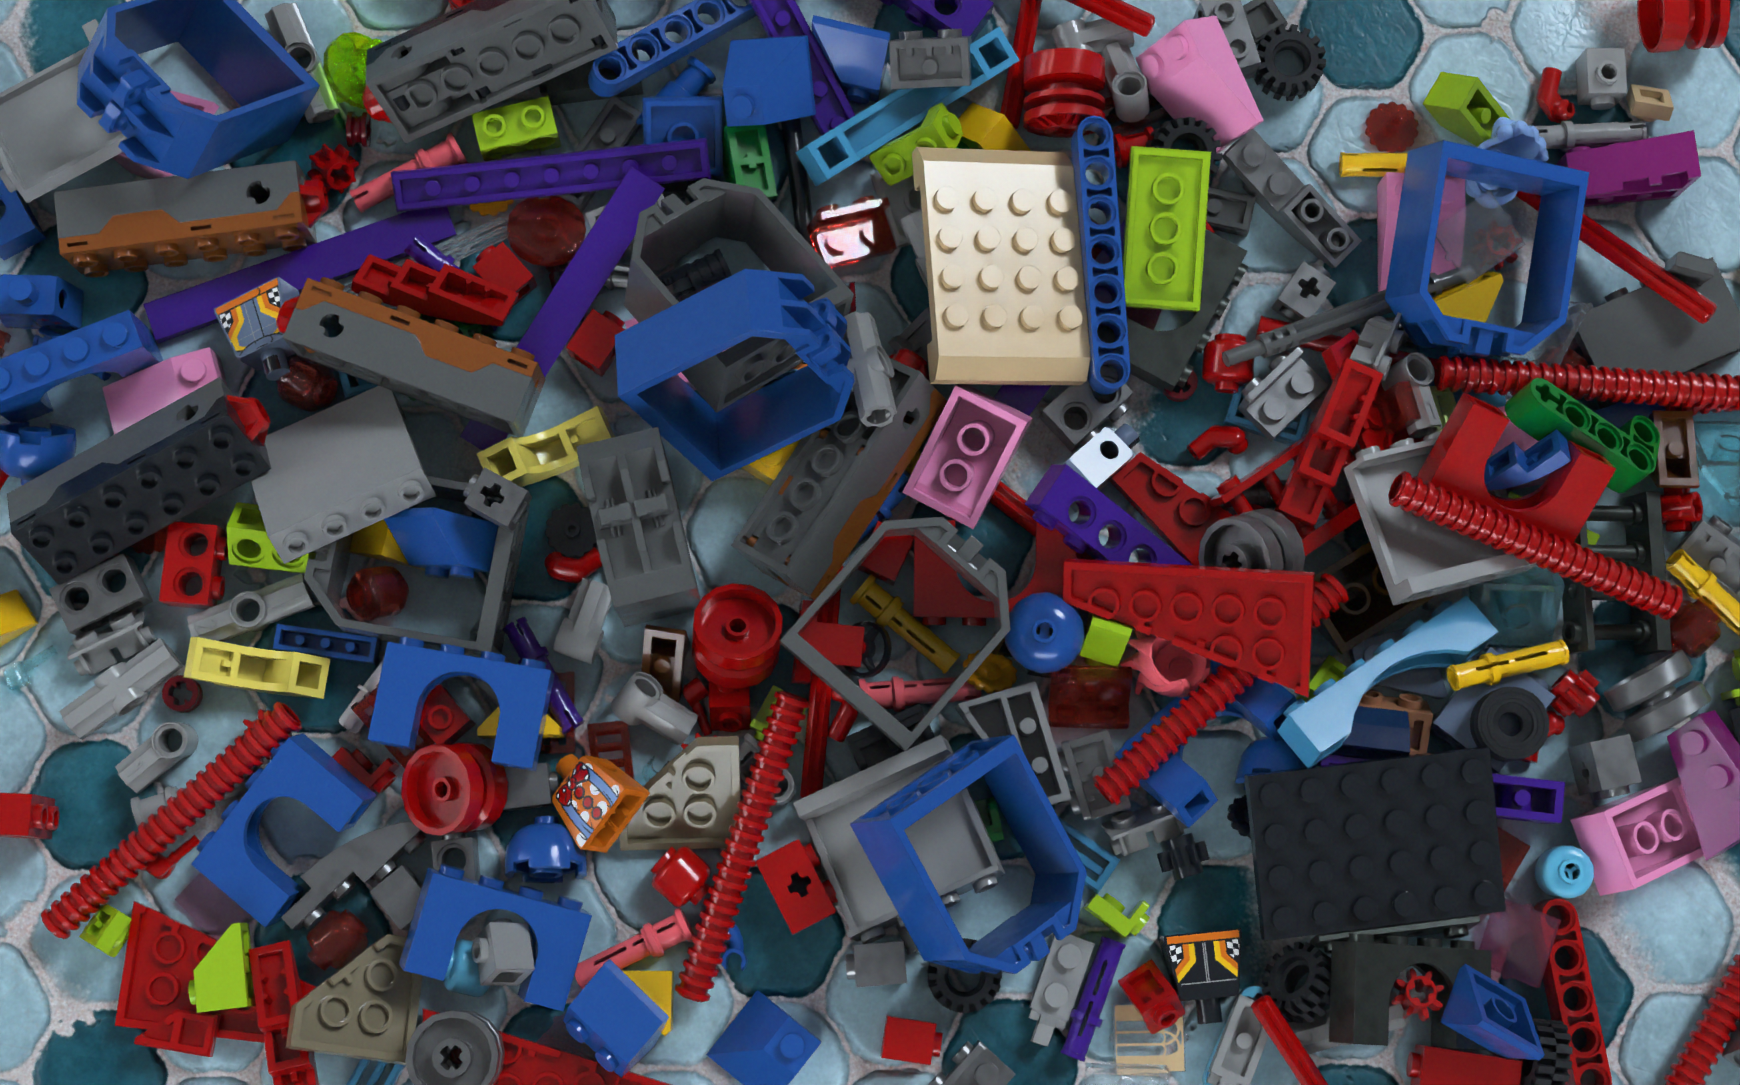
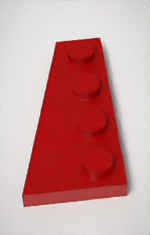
M1141 452L1110 479L1111 484L1174 551L1191 565L1200 566L1198 559L1200 541L1206 530L1218 520L1238 516L1236 514L1232 515L1220 506L1212 508L1208 502L1212 498L1202 492L1201 494L1183 483V479Z

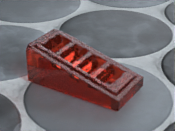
M623 721L587 724L590 756L600 758V753L623 751V758L609 759V761L619 768L624 767L625 773L635 780L630 725ZM621 734V742L599 744L598 736Z

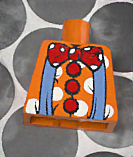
M568 754L561 758L556 765V771L564 781L553 794L552 802L580 849L607 853L650 792L607 759L588 755L578 759L574 754Z

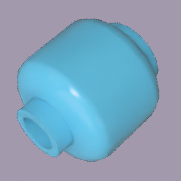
M1574 846L1552 847L1541 854L1535 865V879L1539 888L1547 895L1556 899L1575 898L1584 894L1590 888L1594 878V866L1589 856Z
M459 939L454 946L445 980L443 981L444 986L450 992L481 997L485 995L490 986H480L478 964L474 962L472 957L473 941Z

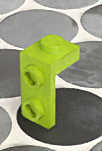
M943 102L929 108L921 127L871 152L869 158L887 185L892 186L913 176L912 152L916 147L957 148L963 135L960 121L955 114L949 113Z

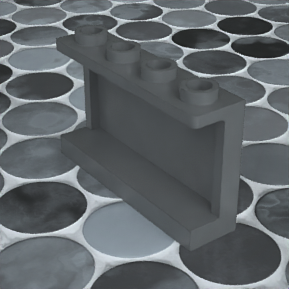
M1717 265L1714 276L1701 286L1683 281L1716 304L1717 308L1714 315L1705 324L1698 322L1655 291L1639 282L1641 288L1630 293L1626 287L1614 291L1604 297L1606 303L1595 308L1591 302L1575 308L1569 312L1571 318L1562 325L1565 333L1573 332L1588 366L1595 365L1597 370L1601 366H1607L1609 370L1613 367H1620L1622 371L1625 368H1632L1635 372L1641 368L1645 369L1646 372L1656 369L1659 374L1663 370H1668L1671 372V375L1674 371H1681L1684 375L1686 372L1695 371L1740 351V312ZM1608 398L1605 402L1597 401L1600 409L1615 404L1611 403Z

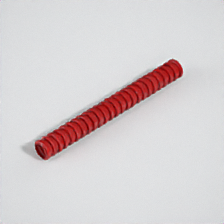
M1446 355L1439 357L1434 369V384L1437 390L1442 392L1446 388H1449L1450 392H1457L1461 389L1464 393H1469L1473 389L1475 394H1481L1485 390L1488 395H1493L1498 391L1503 396L1507 395L1508 392L1514 396L1533 379L1543 378L1576 400H1581L1584 397L1586 401H1593L1596 398L1598 402H1605L1608 398L1611 403L1621 400L1622 403L1628 404L1633 400L1635 404H1642L1645 401L1647 405H1654L1657 402L1660 406H1666L1670 403L1672 407H1678L1682 404L1683 407L1689 408L1694 404L1696 408L1700 409L1706 405L1708 409H1716L1718 406L1721 410L1729 408L1733 411L1740 410V375L1732 378L1730 374H1724L1720 378V375L1712 373L1708 377L1706 373L1695 375L1693 372H1686L1683 375L1681 371H1674L1671 375V372L1668 370H1663L1660 374L1656 369L1646 372L1645 369L1641 368L1634 372L1632 368H1625L1622 371L1620 367H1613L1609 370L1607 366H1601L1597 370L1595 365H1589L1585 369L1581 364H1577L1573 368L1571 364H1563L1560 367L1558 363H1551L1548 366L1546 362H1539L1536 366L1533 361H1528L1523 365V362L1520 360H1516L1511 364L1506 359L1498 363L1497 359H1490L1486 362L1484 358H1478L1474 361L1471 357H1466L1461 361L1459 356H1454L1449 360Z
M1401 472L1394 479L1390 487L1388 498L1389 504L1393 507L1400 505L1403 511L1409 512L1412 510L1413 515L1417 517L1423 515V518L1429 522L1434 520L1435 524L1439 526L1446 524L1447 529L1451 531L1457 530L1460 535H1469V538L1475 541L1480 539V542L1484 545L1491 544L1494 549H1502L1508 555L1514 554L1518 559L1525 558V561L1530 564L1536 563L1538 567L1542 569L1547 568L1552 573H1559L1561 577H1570V580L1573 582H1581L1583 586L1592 587L1597 592L1603 591L1609 597L1614 596L1615 599L1625 601L1628 605H1636L1640 610H1647L1650 614L1659 615L1664 620L1673 617L1681 606L1683 591L1678 585H1671L1670 582L1660 580L1654 575L1649 576L1648 573L1642 570L1638 571L1635 567H1627L1621 561L1615 562V559L1609 556L1604 557L1599 552L1593 553L1590 548H1582L1580 544L1570 543L1566 538L1559 539V536L1554 533L1548 534V531L1542 528L1537 529L1532 524L1526 525L1521 519L1514 520L1513 516L1509 514L1503 515L1497 509L1491 510V507L1487 505L1480 506L1479 502L1475 500L1469 501L1463 495L1457 496V493L1454 491L1446 492V489L1440 485L1435 487L1434 483L1430 481L1423 483L1422 478L1418 476L1412 477L1409 472Z
M1327 573L1320 576L1321 582H1314L1313 628H1318L1321 625L1320 619L1327 620L1330 617L1329 611L1336 612L1340 608L1338 603H1346L1349 600L1344 586L1334 576ZM1220 665L1217 668L1218 673L1216 675L1211 673L1207 676V683L1201 682L1198 684L1199 690L1197 692L1192 690L1188 693V700L1181 699L1179 701V708L1172 707L1169 710L1170 716L1166 717L1163 715L1160 718L1161 724H1153L1150 727L1151 732L1149 734L1144 732L1140 736L1142 740L1139 743L1134 741L1131 744L1132 749L1130 751L1125 749L1121 753L1123 757L1120 760L1115 758L1112 761L1113 766L1111 768L1106 766L1102 770L1104 774L1101 777L1098 775L1093 777L1095 787L1111 804L1116 806L1120 804V797L1122 795L1125 797L1131 794L1129 791L1131 787L1138 788L1140 786V779L1147 780L1150 777L1149 771L1153 770L1156 772L1159 769L1158 763H1166L1169 760L1167 755L1170 753L1175 755L1178 752L1177 747L1179 745L1185 746L1188 743L1187 738L1189 736L1194 738L1198 734L1196 731L1198 728L1204 729L1207 726L1206 721L1208 719L1213 721L1217 717L1215 713L1217 711L1223 712L1226 709L1225 704L1227 702L1232 704L1236 700L1234 696L1236 694L1241 696L1245 692L1244 687H1251L1255 683L1253 679L1255 677L1258 678V676L1234 666L1231 668Z
M780 690V692L776 691L774 694L777 701L776 704H771L770 706L773 713L772 716H767L766 721L769 723L768 727L762 729L761 733L765 736L763 740L758 741L757 745L761 748L759 752L754 753L755 765L751 764L749 767L752 774L751 777L748 776L745 779L748 786L747 789H742L741 795L744 798L743 801H738L737 807L740 808L739 812L733 814L732 818L735 820V824L729 826L728 831L731 832V836L725 838L724 841L727 848L720 852L723 859L722 862H717L716 868L719 871L718 874H713L712 880L715 883L714 886H709L708 893L711 895L709 898L704 899L703 904L706 906V909L700 911L699 916L702 918L701 923H696L695 926L698 933L691 937V941L694 944L693 947H688L687 953L690 956L689 959L683 961V966L686 968L685 971L679 973L678 977L681 979V983L675 984L674 987L680 996L693 1001L705 1002L710 1000L711 996L708 990L714 988L715 983L712 981V978L718 976L719 973L716 966L722 964L721 952L724 953L727 950V946L724 943L725 940H730L731 934L728 931L729 928H734L735 921L732 920L733 916L739 915L740 910L737 908L738 903H743L744 898L741 896L742 891H747L748 888L745 881L746 879H751L750 867L756 865V861L753 859L754 855L760 853V848L757 847L758 843L763 842L765 838L761 835L762 831L767 830L769 827L766 820L773 815L770 808L777 803V800L774 799L775 793L779 794L781 791L778 784L780 781L785 780V775L782 773L784 769L789 768L790 764L786 761L788 757L793 756L794 752L790 750L791 746L797 744L796 732L800 733L802 727L799 726L800 720H805L806 715L803 713L804 708H809L810 702L806 698Z
M276 702L273 705L274 710L272 712L267 710L263 714V720L257 719L254 722L255 727L253 729L248 727L244 731V737L238 736L234 740V746L228 745L225 748L226 753L224 755L219 753L215 757V763L209 762L205 766V772L200 770L196 774L197 779H190L186 783V789L180 788L176 792V798L171 796L167 800V806L161 805L157 809V815L151 814L147 818L148 823L142 822L138 826V832L132 831L129 833L128 841L122 840L118 844L119 849L113 848L110 850L109 858L103 857L99 861L100 866L94 865L89 870L90 875L84 874L81 876L80 884L74 883L70 887L71 892H63L60 896L61 901H53L51 903V910L44 909L41 912V918L46 928L56 937L68 939L71 936L70 930L77 931L81 926L80 921L87 922L90 919V912L97 913L100 910L99 904L106 905L110 900V895L116 896L119 893V887L125 888L129 884V878L135 879L139 874L138 870H145L148 867V861L154 862L158 858V852L164 853L168 848V843L174 844L177 841V835L183 836L187 832V826L193 827L196 824L197 817L203 818L206 815V809L212 810L216 806V800L222 801L225 798L224 793L226 791L231 793L235 789V783L241 784L244 781L245 774L251 775L254 772L253 767L255 765L260 767L264 763V757L270 758L272 755L270 753L273 747L277 749L280 746L279 741L287 740L288 737L293 736V731L299 732L302 729V725L298 716L286 704Z
M1736 954L1733 957L1734 966H1728L1727 972L1729 975L1721 978L1722 987L1715 988L1716 997L1709 999V1009H1703V1020L1699 1019L1696 1021L1697 1030H1692L1689 1033L1692 1039L1690 1042H1684L1683 1047L1685 1051L1677 1054L1676 1057L1679 1061L1677 1064L1672 1063L1670 1066L1672 1073L1671 1075H1665V1085H1705L1704 1077L1710 1076L1712 1073L1710 1066L1717 1065L1718 1063L1717 1054L1724 1053L1723 1044L1730 1042L1729 1033L1736 1032L1737 1026L1735 1023L1736 1021L1740 1022V955Z

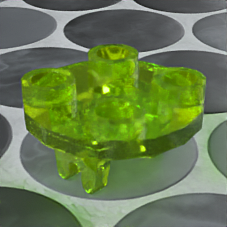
M350 32L343 33L329 42L324 52L323 68L328 83L336 93L337 103L346 102L351 106L365 109L362 94L366 84L367 49L383 41L379 39L372 40L369 36Z

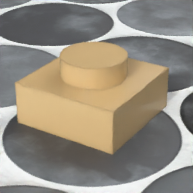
M1630 84L1626 99L1631 115L1646 122H1654L1657 119L1670 121L1674 106L1669 90Z

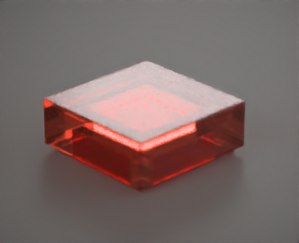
M1410 381L1398 382L1375 397L1386 435L1398 434L1421 419Z

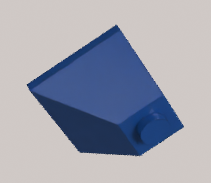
M813 15L812 33L844 94L847 95V99L860 104H867L869 101L878 102L889 59L891 33Z
M808 35L734 39L730 41L722 87L727 127L766 125L816 114Z
M757 990L706 1055L743 1085H788L822 1041L762 992Z

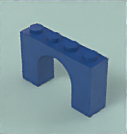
M130 310L1 358L0 415L10 422H27L53 412L47 391L63 382L97 372H116L125 378L162 362L163 358L153 332Z
M400 637L399 643L387 641L367 740L376 744L415 750L422 710L428 695L437 685L447 679L469 676L489 684L499 702L500 716L491 762L495 765L536 772L555 676L551 670L545 669V662L522 658L521 665L505 662V655L481 651L480 658L464 655L465 648L448 644H441L440 650L424 648V641L408 637Z
M1212 660V674L1216 675L1218 673L1217 668L1223 664ZM1255 677L1253 679L1255 683L1251 687L1245 686V692L1241 696L1236 694L1234 696L1236 700L1232 704L1227 702L1225 704L1226 709L1223 712L1217 711L1215 713L1217 717L1237 716L1243 718L1276 742L1283 739L1277 732L1286 719L1283 712L1296 702L1297 699L1282 685L1275 682L1272 684ZM1176 696L1162 710L1156 712L1152 719L1135 736L1129 738L1114 755L1120 760L1123 757L1121 753L1125 749L1130 751L1132 749L1131 744L1134 741L1139 743L1142 740L1140 736L1144 732L1149 734L1151 732L1150 727L1153 724H1161L1160 718L1163 715L1166 717L1170 716L1169 710L1172 707L1179 708V701L1181 699L1188 700L1189 696L1180 698ZM1179 745L1177 747L1178 752L1175 755L1172 753L1167 755L1169 760L1166 763H1158L1159 769L1156 772L1153 770L1149 771L1150 777L1147 780L1140 779L1139 783L1144 790L1185 826L1190 828L1218 799L1207 781L1183 761L1184 746Z
M304 733L288 737L287 740L283 739L278 742L280 746L277 749L274 747L271 749V761L264 770L262 768L258 769L245 784L248 791L240 801L238 799L233 801L221 815V819L224 822L216 832L211 831L202 839L197 846V850L200 853L191 864L265 928L281 921V917L292 907L304 891L299 884L268 858L262 848L259 826L267 806L277 797L294 798L307 805L337 832H342L354 827L377 797L373 791Z
M445 864L440 865L439 871L428 868L399 961L403 971L444 981L457 937L463 926L481 912L492 909L509 910L520 915L528 923L535 967L534 971L520 984L519 997L524 1002L564 1012L592 917L585 909H581L583 902L565 896H559L558 902L543 899V891L520 885L518 892L503 888L505 881L486 875H481L479 881L463 877L464 870Z

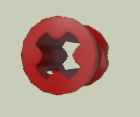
M1152 126L1145 127L1143 132L1127 136H1121L1120 133L1113 134L1115 161L1119 169L1127 167L1131 146L1145 147L1147 141L1153 140L1154 137L1150 135L1154 131Z

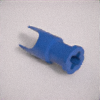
M690 56L686 60L688 65L674 81L669 80L655 97L697 96L708 83L713 84L716 81L715 75L705 64L697 58ZM642 112L636 120L638 125L643 124Z

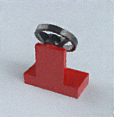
M801 601L798 619L814 601ZM816 616L800 634L805 641L833 665L844 666L854 676L869 678L879 674L886 667L891 657L892 644L890 636L881 625L874 622L860 621L851 626L817 622ZM865 626H872L873 628L864 635ZM880 632L884 641V653L881 661L875 667L872 660L876 651L874 640ZM794 657L791 683L807 685L811 681V670ZM862 661L869 672L859 673L852 667L860 668Z

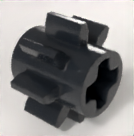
M1192 833L1163 841L1165 852L1157 854L1162 873L1171 870L1174 880L1204 872L1201 862L1210 859L1205 841L1195 843Z

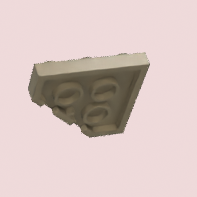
M739 736L697 737L643 785L650 794L619 835L620 851L668 850L671 846L675 849L682 846H687L690 849L727 848L724 841L725 838L731 836V832L728 829L730 825L735 824V820L732 817L734 813L739 812L740 808L737 807V803L741 801Z
M392 934L381 937L291 1006L285 1048L406 1065L405 1059L408 1042L416 1030L423 978L422 975L403 971L399 965L407 937Z

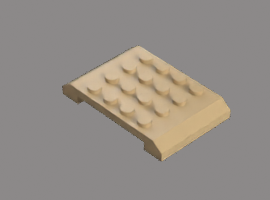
M916 147L912 152L914 187L921 194L932 341L927 344L930 384L1082 385L1087 381L1091 355L1074 167L1065 152Z

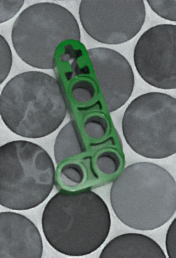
M1535 378L1507 400L1505 404V412L1510 421L1537 441L1558 429L1568 442H1574L1604 456L1616 468L1606 487L1617 493H1625L1655 470L1660 433L1655 424L1643 415H1636L1623 426L1617 428L1543 378Z

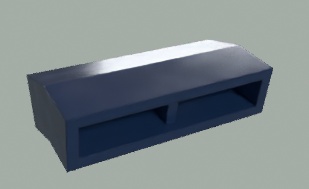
M1358 706L1354 714L1351 733L1341 747L1331 755L1370 760L1409 755L1410 725L1408 712Z

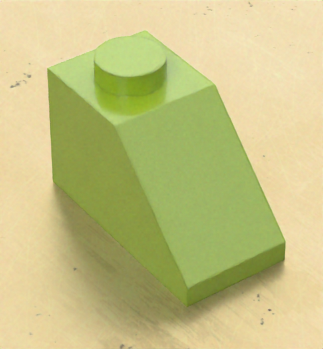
M1440 72L1423 102L1425 108L1441 127L1477 147L1482 142L1491 138L1493 125L1498 118H1509L1480 79L1473 76Z
M1090 613L1085 627V639L1079 656L1085 657L1084 663L1095 668L1106 670L1108 665L1118 667L1133 627L1114 619L1108 620Z
M232 923L193 970L194 980L189 981L188 990L190 1002L192 1005H196L197 1013L256 1006L248 950L251 949L249 923Z

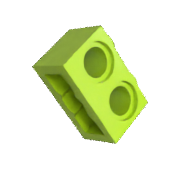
M549 96L471 114L484 161L501 160V155L538 148L542 152L562 147Z
M236 502L226 527L229 565L280 570L290 573H305L308 558L315 559L317 553L312 551L284 564L267 536L258 504Z

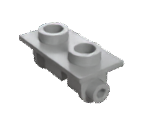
M1397 313L1393 323L1387 321L1382 316H1374L1368 319L1359 337L1358 345L1356 344L1349 358L1383 373V381L1386 380L1392 363V358L1389 355L1390 353L1397 354L1403 341L1404 331L1398 330L1401 313Z
M144 610L135 615L129 611L112 619L109 622L110 627L98 633L91 629L75 637L72 640L73 645L69 648L67 659L71 660L78 656L79 660L74 662L78 673L81 676L87 673L92 676L117 663L111 649L117 647L123 659H126L150 646L151 642L156 640V637L150 626L145 628L141 626L145 618Z
M1156 799L1150 801L1148 806L1136 811L1125 810L1118 812L1111 817V820L1101 824L1111 839L1109 844L1114 856L1122 854L1123 857L1150 847L1146 836L1147 832H1153L1155 841L1158 844L1184 834V829L1188 828Z

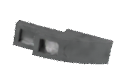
M1254 129L1240 137L1222 155V159L1245 183L1242 188L1249 195L1256 196L1255 202L1294 239L1331 268H1336L1362 242L1311 184L1304 185Z
M406 821L378 828L345 843L320 859L300 876L311 889L281 918L293 930H300L303 926L309 930L324 917L326 912L322 908L334 897L337 901L341 900L355 887L356 883L353 879L356 876L366 884H372L375 880L381 883L397 869L394 862L405 851L409 855L414 853L425 843L427 837L412 821Z

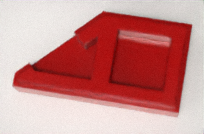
M178 1008L153 1027L135 1037L134 1044L213 1057L221 1015L205 1012L197 1013L194 1010Z

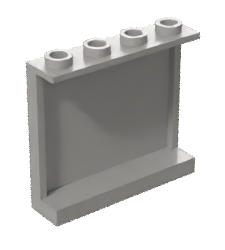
M96 19L82 25L89 42H91L99 26ZM88 46L0 93V177L11 193L17 190L26 203L123 152L118 147L121 141L127 139L122 132L107 133L98 123L103 114L90 118L77 105L78 66Z
M377 386L266 436L265 444L271 469L252 479L251 484L267 536L284 564L436 496L424 472L405 423L406 417L392 390Z
M1442 431L1432 433L1424 437L1423 441L1414 443L1413 438L1400 440L1390 445V449L1380 451L1379 446L1363 449L1355 454L1357 459L1344 468L1393 606L1523 573L1537 566L1536 563L1530 564L1526 562L1525 558L1518 559L1514 554L1508 555L1502 549L1496 550L1491 544L1484 545L1480 542V539L1475 541L1469 538V535L1463 536L1457 530L1451 531L1446 528V524L1439 526L1435 524L1434 520L1430 522L1425 520L1423 515L1419 517L1413 515L1412 510L1405 512L1400 508V505L1393 507L1389 504L1388 494L1394 479L1403 471L1409 472L1412 477L1417 476ZM1487 489L1489 493L1495 496L1509 498L1506 489L1492 491Z
M938 735L907 751L793 802L799 818L806 822L829 881L836 892V898L850 931L846 932L847 936L854 941L862 940L863 944H868L886 935L884 929L898 923L900 927H905L850 823L953 754L949 742L942 735ZM968 786L904 830L946 909L961 901L959 895L973 889L975 893L987 891L998 885L997 878L1006 875Z

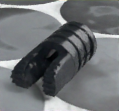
M718 248L714 250V253L707 254L701 259L698 258L690 264L686 263L658 276V278L665 286H669L677 280L688 276L692 287L673 294L681 302L732 276Z

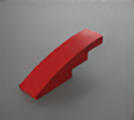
M371 254L367 256L358 270L351 286L352 292L359 294L360 291L373 294L382 299L383 303L397 307L402 305L427 316L493 326H502L519 295L517 292L448 264H444L439 272L409 259H406L401 267Z
M1349 358L1344 359L1305 438L1274 511L1310 527L1316 525L1330 488L1335 487L1349 450L1355 448L1384 375L1383 373Z
M290 940L248 949L258 1026L263 1032L268 1073L273 1077L274 1085H319L314 1052L285 1048L291 1006L303 998Z

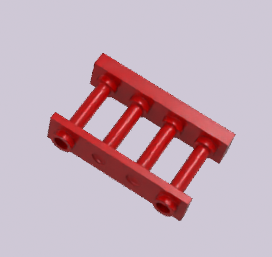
M1307 434L1240 480L1237 475H1234L1218 485L1216 489L1219 494L1208 501L1212 508L1229 501L1238 515L1254 510L1243 494V491L1259 480L1262 481L1277 505L1284 486L1274 470L1290 459H1293L1295 463ZM1351 450L1348 452L1342 467L1343 469L1356 460ZM1330 489L1323 505L1324 510L1322 514L1325 518L1312 527L1285 516L1294 524L1302 538L1305 556L1361 518L1354 498L1347 503H1344L1343 500L1338 501Z

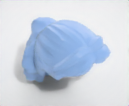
M1507 117L1498 118L1493 125L1491 138L1482 142L1477 147L1541 162H1546L1549 159L1548 151L1546 150L1547 144L1545 139L1539 136L1538 129L1534 125L1528 126L1524 121H1514ZM1465 179V192L1475 198L1481 207L1487 209L1502 206L1514 199L1518 192L1517 190Z

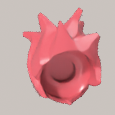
M1134 630L1137 639H1130L1128 643L1138 652L1120 662V665L1140 671L1135 694L1140 695L1143 688L1148 687L1160 695L1168 697L1177 696L1179 698L1187 697L1190 691L1194 690L1197 692L1199 690V683L1208 682L1207 676L1212 673L1210 659L1172 645L1170 641L1155 635L1149 636Z

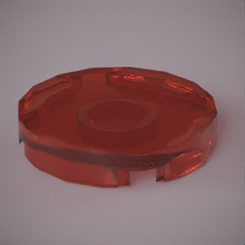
M549 196V199H539V197L527 198L518 203L509 214L507 238L510 247L520 258L533 265L550 267L565 264L572 260L585 239L586 227L583 214L573 203L558 196Z

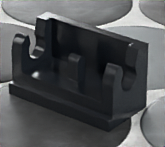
M919 703L893 715V717L911 731L925 714ZM874 725L846 737L847 745L859 771L904 752ZM930 725L927 726L909 749L935 737Z

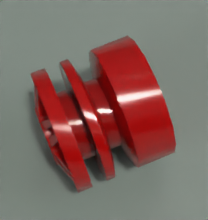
M1638 0L1637 18L1639 33L1644 47L1651 53L1679 51L1684 44L1688 49L1693 50L1700 49L1702 46L1703 48H1719L1724 43L1728 33L1730 0Z
M1079 48L1044 49L1025 57L1023 62V88L1031 94L1026 96L1023 101V109L1026 111L1023 116V128L1039 136L1071 138L1081 121L1085 118L1100 116L1105 119V113L1102 111L1105 107V98L1098 93L1105 86V58L1099 53ZM1084 131L1083 136L1094 134L1095 132Z

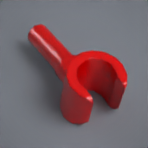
M694 678L684 685L682 694L693 712L698 715L697 721L704 737L712 734V730L700 701L707 697L709 693L700 679Z
M195 835L192 836L175 851H172L168 857L158 852V858L154 862L148 861V867L145 870L157 879H166L173 872L176 863L200 843L199 839Z

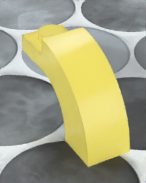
M596 406L540 433L525 437L511 436L477 453L483 469L485 467L523 487L580 466L576 446L615 436L603 408Z
M191 637L184 678L250 691L324 699L330 659L299 652L267 650L206 638Z

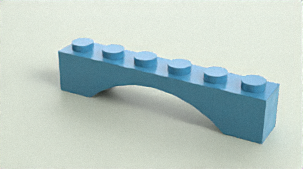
M1000 26L970 44L972 85L898 89L797 151L796 155L815 186L830 179L923 121L929 108L941 102L945 106L949 105L1020 61Z
M1467 595L1454 604L1450 600L1445 601L1432 612V619L1426 623L1421 619L1415 621L1402 633L1404 636L1396 643L1393 639L1387 640L1373 652L1375 657L1367 662L1362 658L1357 660L1344 671L1345 677L1337 682L1333 678L1327 680L1314 691V698L1308 702L1301 698L1283 712L1286 719L1277 732L1308 769L1341 747L1351 733L1354 714L1362 696L1377 683L1394 674L1416 668H1448L1449 665L1466 663L1485 650L1498 631Z

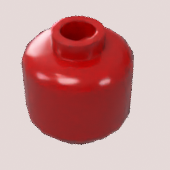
M1223 333L1215 335L1214 340L1207 342L1203 350L1202 378L1206 382L1215 385L1214 391L1228 394L1238 393L1239 386L1247 385L1252 381L1255 358L1227 367L1222 359V352L1248 343L1245 336Z
M671 846L650 870L654 874L651 881L653 888L675 907H682L689 901L696 906L708 893L710 885L706 881L711 875V868L687 846L679 847L677 850Z

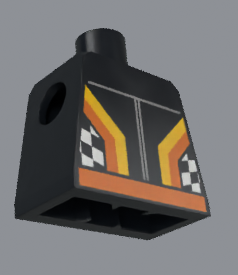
M1241 928L1159 936L1160 947L1172 987L1180 1001L1195 1000L1198 1024L1223 1022L1220 997L1237 996L1239 994Z

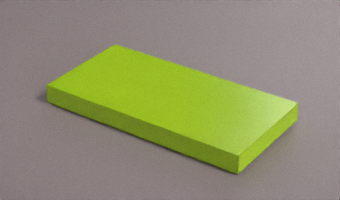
M1139 146L1130 147L1122 256L1126 307L1190 312L1200 311L1211 152Z

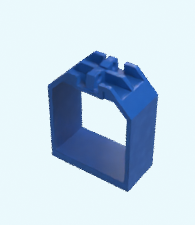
M132 0L107 8L78 66L77 105L90 118L103 114L98 123L107 133L122 132L127 139L121 141L118 147L131 161L189 179L289 141L320 85L237 0ZM179 42L241 107L216 116L181 104L170 92L171 88L138 54Z
M1445 140L1409 150L1385 300L1395 316H1397V313L1402 314L1400 324L1413 344L1430 349H1436L1437 345L1447 346V357L1459 356L1461 359L1475 357L1487 360L1493 356L1504 358L1510 354L1520 356L1526 354L1564 325L1568 313L1589 172ZM1446 175L1541 196L1522 320L1515 328L1443 315L1428 292Z
M743 269L615 335L618 397L652 428L658 427L660 435L707 478L714 481L842 419L855 381L854 374L846 367L851 355L850 346L843 340L847 329V320L835 309V305L827 297L811 303H807L803 299L815 292L814 285L803 274ZM752 336L785 339L795 349V353L808 365L744 396L717 413L677 375Z
M1014 734L969 742L850 823L924 961L972 974H978L981 971L991 974H997L1000 971L1017 974L1028 966L1031 961H1040L1050 953L1044 938L1053 933L1057 940H1062L1077 929L1087 871ZM983 776L1035 873V880L1030 905L1015 916H1011L968 949L904 830Z

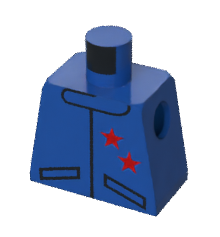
M0 275V320L5 328L40 329L42 326L61 330H77L82 328L84 291L53 275ZM59 299H64L63 308L60 307Z

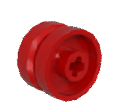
M732 583L716 587L703 596L694 610L692 657L697 670L708 681L724 688L743 689L757 685L769 677L779 661L783 617L777 603L765 591L747 584Z
M473 742L432 744L419 749L409 759L402 776L401 795L405 811L412 823L424 833L438 836L451 835L458 832H477L491 827L503 812L508 792V781L504 766L495 765L491 762L493 751L484 744Z

